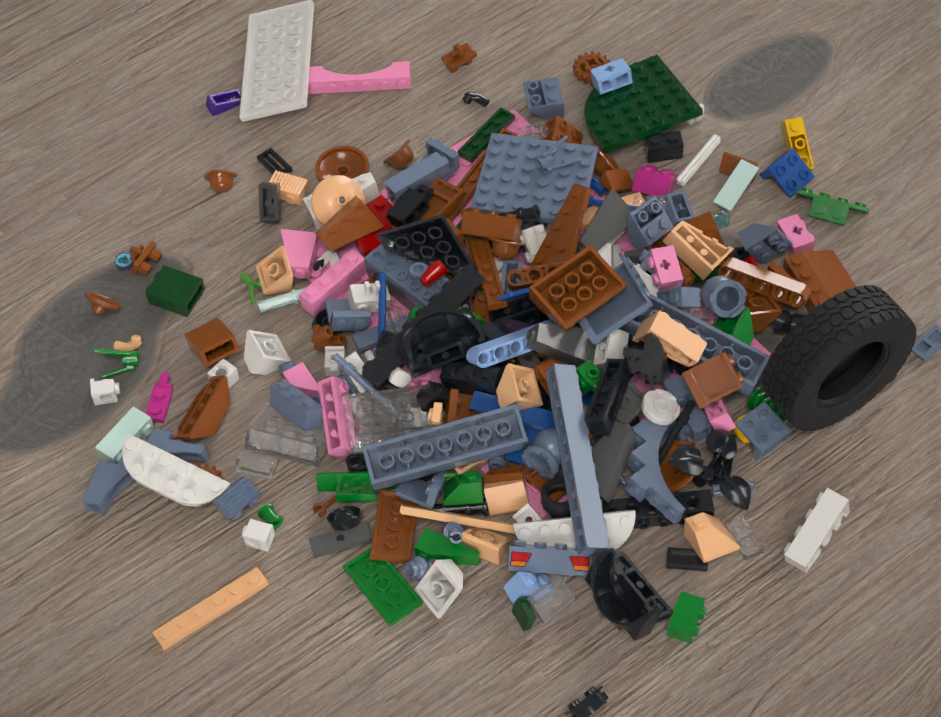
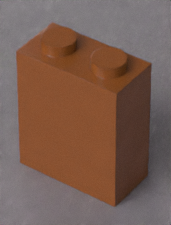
M218 317L184 334L190 350L205 367L240 350L234 334Z

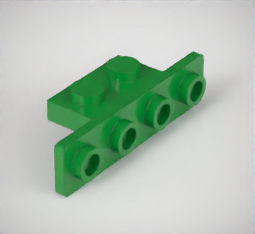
M807 188L797 189L796 192L798 196L813 200L809 211L810 217L845 226L849 210L869 214V208H866L867 205L856 202L854 205L848 203L849 200L844 198L832 199L830 198L831 195L826 193H820V195L813 194V190Z
M368 471L317 473L316 475L317 490L319 492L336 491V502L376 501L377 490L374 491ZM396 484V485H393V486L386 487V488H382V489H385V490L397 489V484Z

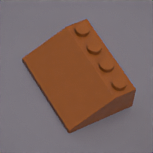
M589 245L530 286L529 298L542 313L564 330H568L626 289L628 285L601 255Z
M833 250L801 251L784 257L783 268L785 272L791 277L796 278L798 282L808 285L811 289V295L804 305L809 313L827 299L833 298L834 295L856 287Z

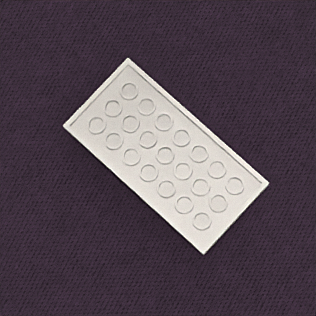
M312 0L249 15L239 116L242 122L307 107L314 3Z

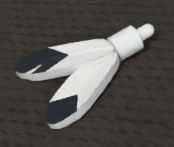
M337 249L326 251L316 261L313 270L318 272L329 262L333 266L339 261L336 253Z

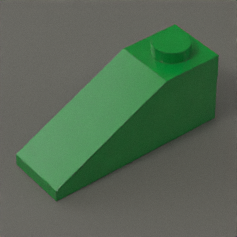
M428 528L425 529L414 547L415 556H421L426 561L431 558L436 560L452 559L456 565H479L481 562L479 551L461 543L454 544L450 541V538Z

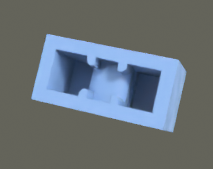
M623 58L590 70L592 83L600 95L633 83L631 69Z

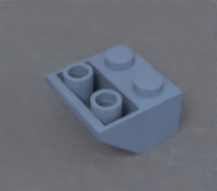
M558 77L523 82L530 112L546 120L556 115L561 118L564 117V102Z
M685 190L668 193L659 200L673 226L678 225L682 220L685 222L695 217Z
M656 196L651 197L628 214L627 235L636 250L650 246L674 228Z
M752 223L738 232L745 250L761 264L770 261L773 257L786 251L793 245L790 239L776 227Z

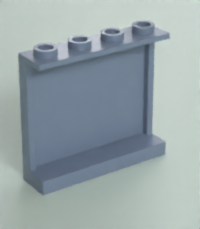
M621 252L618 254L623 263L613 270L628 285L627 288L579 321L584 333L594 345L653 306L649 299L652 295L641 279L640 274L630 258H624Z

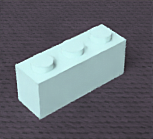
M133 406L95 447L98 457L105 462L113 461L118 464L122 456L123 443L128 433L141 440L152 433L154 425L151 417Z

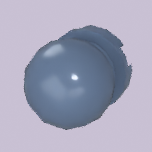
M714 276L708 279L702 286L701 299L703 305L710 312H714L720 317L734 318L745 308L744 303L747 293L739 282L725 276Z
M555 428L543 429L535 436L532 445L526 447L521 456L527 468L530 470L532 467L539 472L537 476L544 479H552L559 472V466L562 465Z

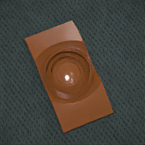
M437 177L428 186L434 190L433 196L428 200L430 208L419 221L440 214L444 216L452 214L465 194L464 190Z

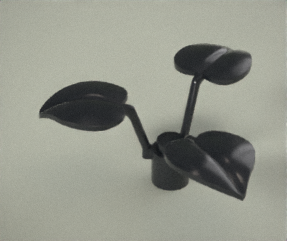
M714 429L707 435V446L711 451L717 453L707 466H703L704 460L701 459V452L693 445H682L671 454L668 463L676 466L682 472L694 476L692 480L696 486L704 487L708 483L712 485L713 483L724 481L720 484V490L724 497L743 510L749 508L751 489L743 478L732 476L730 479L727 477L713 479L714 470L712 466L720 455L724 459L730 460L737 452V443L732 434L727 430Z

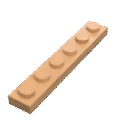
M258 567L159 627L152 634L164 651L268 586V581Z

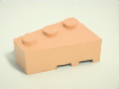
M682 220L666 236L663 242L667 246L674 245L676 255L704 280L734 248L718 243L716 238L713 237L711 239L702 234L703 231Z
M660 310L641 322L633 338V341L638 343L639 340L645 342L646 334L654 336L662 343L664 351L668 353L666 357L687 367L699 361L707 345V342L702 340L699 335L692 333L683 324L677 323L667 313Z

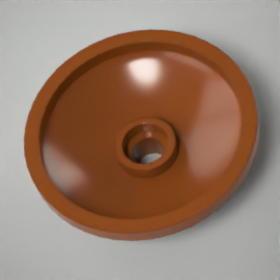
M336 146L320 155L315 165V171L320 182L327 177L336 175L353 179L369 172V161L367 156L355 147Z
M674 441L660 465L663 479L671 492L683 488L694 477L668 463L671 454L678 447L685 444L692 445L687 441Z

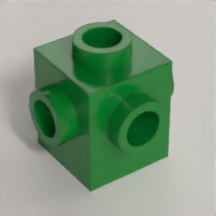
M589 359L576 368L579 375V388L584 395L590 391L595 392L602 373Z

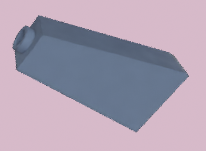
M435 152L387 179L384 185L390 201L395 204L408 188L416 190L420 184L425 185L427 188L437 177L441 179L446 177L451 172L450 162L447 157Z

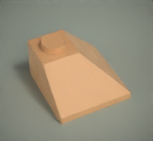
M507 364L496 390L500 408L517 404L519 410L542 406L543 402L534 369Z
M704 512L685 519L684 536L703 563L740 549V546L720 519Z

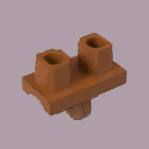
M468 43L462 46L455 44L453 45V50L443 55L441 60L445 63L447 69L454 73L458 71L460 65L472 63V59L477 57V53L470 48Z
M151 241L143 252L144 247L142 245H139L138 248L135 246L130 248L131 257L129 259L134 262V268L131 270L133 274L136 275L139 272L147 276L153 266L146 261L150 259L154 263H158L161 259L162 253L155 248V242Z
M318 324L313 326L314 334L311 342L314 343L315 350L320 352L325 350V346H345L346 336L343 334L336 336L333 334L332 328L327 325L324 327Z

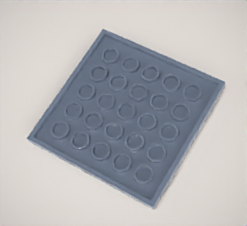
M492 133L471 208L482 210L483 214H488V211L505 213L516 211L519 207L529 208L537 204L540 208L541 219L540 221H530L553 224L574 183L590 189L599 147L563 142L557 147V151L551 155L554 160L552 165L581 159V162L547 172L546 169L544 171L538 170L534 159L546 152L558 141Z

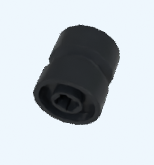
M781 309V315L775 319L773 333L784 335L790 332L805 315L799 313L791 315L790 311Z

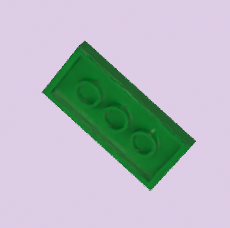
M371 548L343 565V570L388 626L391 627L421 607L423 601L391 562L370 560Z

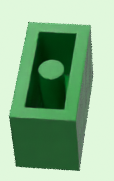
M681 591L667 627V636L691 644L693 636L697 637L701 626L698 625L699 620H704L706 615L705 599Z

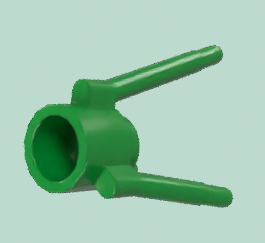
M93 349L95 353L122 357L123 365H127V367L101 375V379L125 371H133L134 366H139L138 351Z

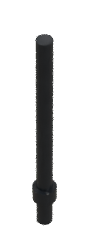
M689 400L683 412H680L676 419V424L661 447L658 458L659 465L663 462L682 427L688 423L689 415L696 405L693 401Z

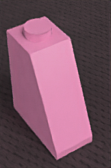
M281 229L282 242L286 249L293 277L311 279L319 247L318 236L315 232Z

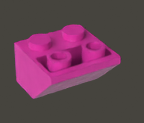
M646 164V166L636 169L632 191L662 198L666 194L672 193L678 175L673 174V170H656V166Z

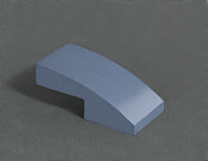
M935 325L925 336L922 335L915 342L914 347H912V352L925 361L941 349V328Z

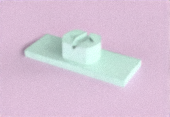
M741 159L713 203L731 212L759 168Z

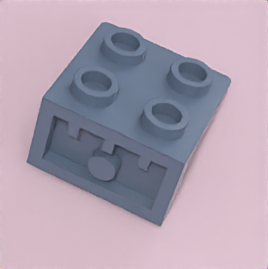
M765 402L735 424L755 448L753 458L757 462L784 443L791 432V429Z
M443 471L438 476L434 475L431 483L421 479L403 482L397 488L395 495L403 500L417 503L423 508L433 509L447 479L443 474L449 472Z

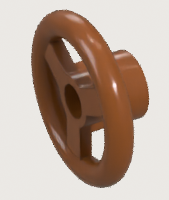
M87 291L84 294L86 299L93 302L91 310L98 314L105 315L107 309L118 310L120 308L116 301L102 294Z

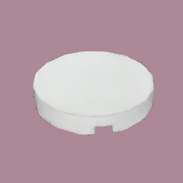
M662 389L648 391L641 401L644 415L647 419L658 425L674 423L680 414V405L677 404V399L671 393Z

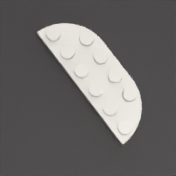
M129 433L124 440L122 457L130 476L142 486L179 504L201 506V504H206L219 498L231 487L229 482Z
M635 510L603 513L606 521V533L609 538V549L612 547L615 550L618 549L628 539L635 523ZM571 517L513 523L518 540L526 541V544L534 545V542L547 543L546 546H555V543L567 544V547L575 548L576 542Z

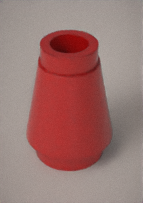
M432 261L419 281L425 287H428L444 277L448 270L441 261Z

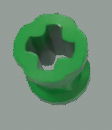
M272 504L262 506L257 513L259 518L273 525L274 530L283 523V517L276 514Z

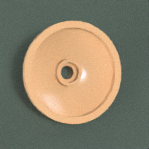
M340 175L330 176L322 180L314 189L311 198L312 211L317 220L324 225L355 196L366 205L365 195L361 187L354 180ZM339 198L344 199L343 204L339 202Z

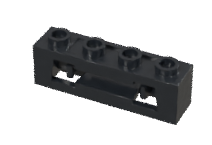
M606 359L584 418L591 435L610 436L631 378V372L625 359Z

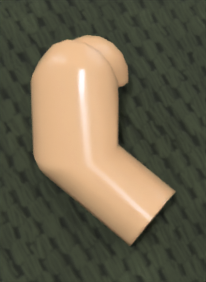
M133 335L131 341L127 343L115 341L114 350L134 351L141 346V337Z

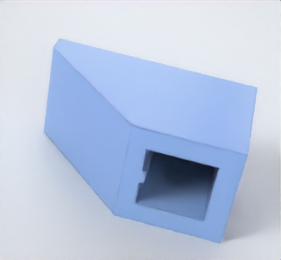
M517 572L503 587L513 604L520 597L530 596L536 600L554 590L549 577L545 573Z

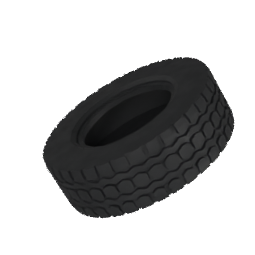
M860 285L840 292L804 316L777 345L763 372V390L767 397L797 429L815 431L816 429L820 430L829 427L866 405L900 371L915 344L917 335L915 324L905 311L884 290L877 286Z

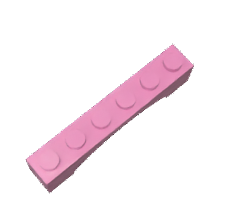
M410 61L392 62V65L385 69L357 75L330 72L323 69V66H314L309 69L308 94L411 89Z

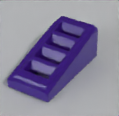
M239 89L208 95L206 107L212 116L221 114L241 105L242 93Z

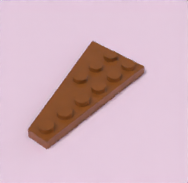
M577 183L573 184L530 267L566 261L575 256L579 242L578 232L583 226L582 216L587 210L591 190L588 187ZM535 274L529 276L531 280L539 279Z

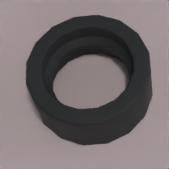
M564 477L553 478L545 482L541 489L543 509L554 516L569 515L568 500L565 502H554L548 498L550 494L557 491L567 492Z

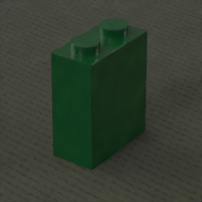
M163 265L161 270L156 273L151 285H148L145 294L149 304L188 317L205 291L202 278Z

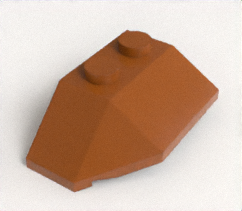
M225 375L212 376L209 383L195 397L178 426V439L213 436L217 431L218 425L225 417L230 406L228 381Z

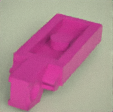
M162 372L159 382H155V386H153L146 414L151 417L152 422L165 423L173 395L170 373Z

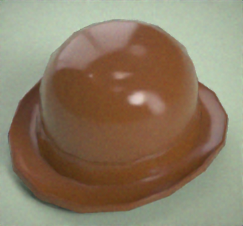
M411 140L405 141L398 151L383 161V164L389 162L397 169H403L409 165L414 158V154L408 145Z
M598 149L594 170L600 176L606 170H618L619 166L612 156L605 153L602 149Z
M211 170L204 175V179L210 182V186L214 191L227 192L232 189L234 177H237L238 174L227 170Z
M488 238L493 245V255L501 260H514L518 255L520 247L525 246L521 242Z

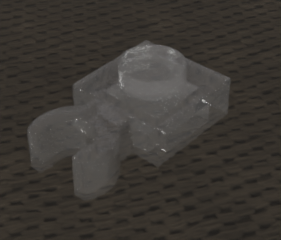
M542 123L537 127L535 124L518 128L517 136L546 138L548 137L546 133L548 127L546 123Z

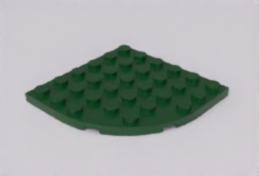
M658 55L650 56L647 59L629 65L633 83L601 95L594 87L589 94L584 107L585 122L589 132L605 153L703 115L702 108Z

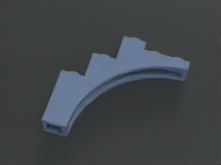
M645 418L633 427L632 432L637 437L634 444L636 449L631 452L626 465L635 474L630 477L625 490L639 502L644 499L649 501L652 506L658 509L675 525L681 520L685 508L667 487L661 474L658 458L660 443L671 432L676 420L669 425H658Z
M153 429L147 442L186 462L206 463L209 458L203 445L199 443H186L180 439L175 440L172 433L166 429ZM122 456L118 464L113 461L99 462L82 499L87 511L106 514L113 500L134 480L128 473Z

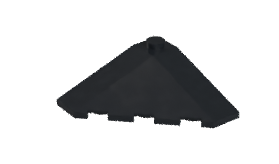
M443 214L377 233V237L385 250L398 253L408 259L425 263L428 266L432 261L439 260L445 265L448 270L447 272L455 274L460 267L464 268L467 264L477 271Z

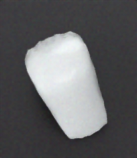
M397 367L391 372L388 380L399 388H406L412 378L407 370Z

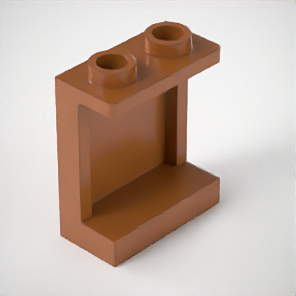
M725 351L682 373L700 409L744 387L742 383L745 380L740 371H735L733 365L736 363L731 353L727 355Z

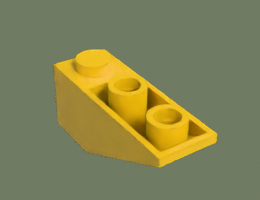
M802 116L784 120L780 126L787 150L789 151L794 148L810 170L814 169Z

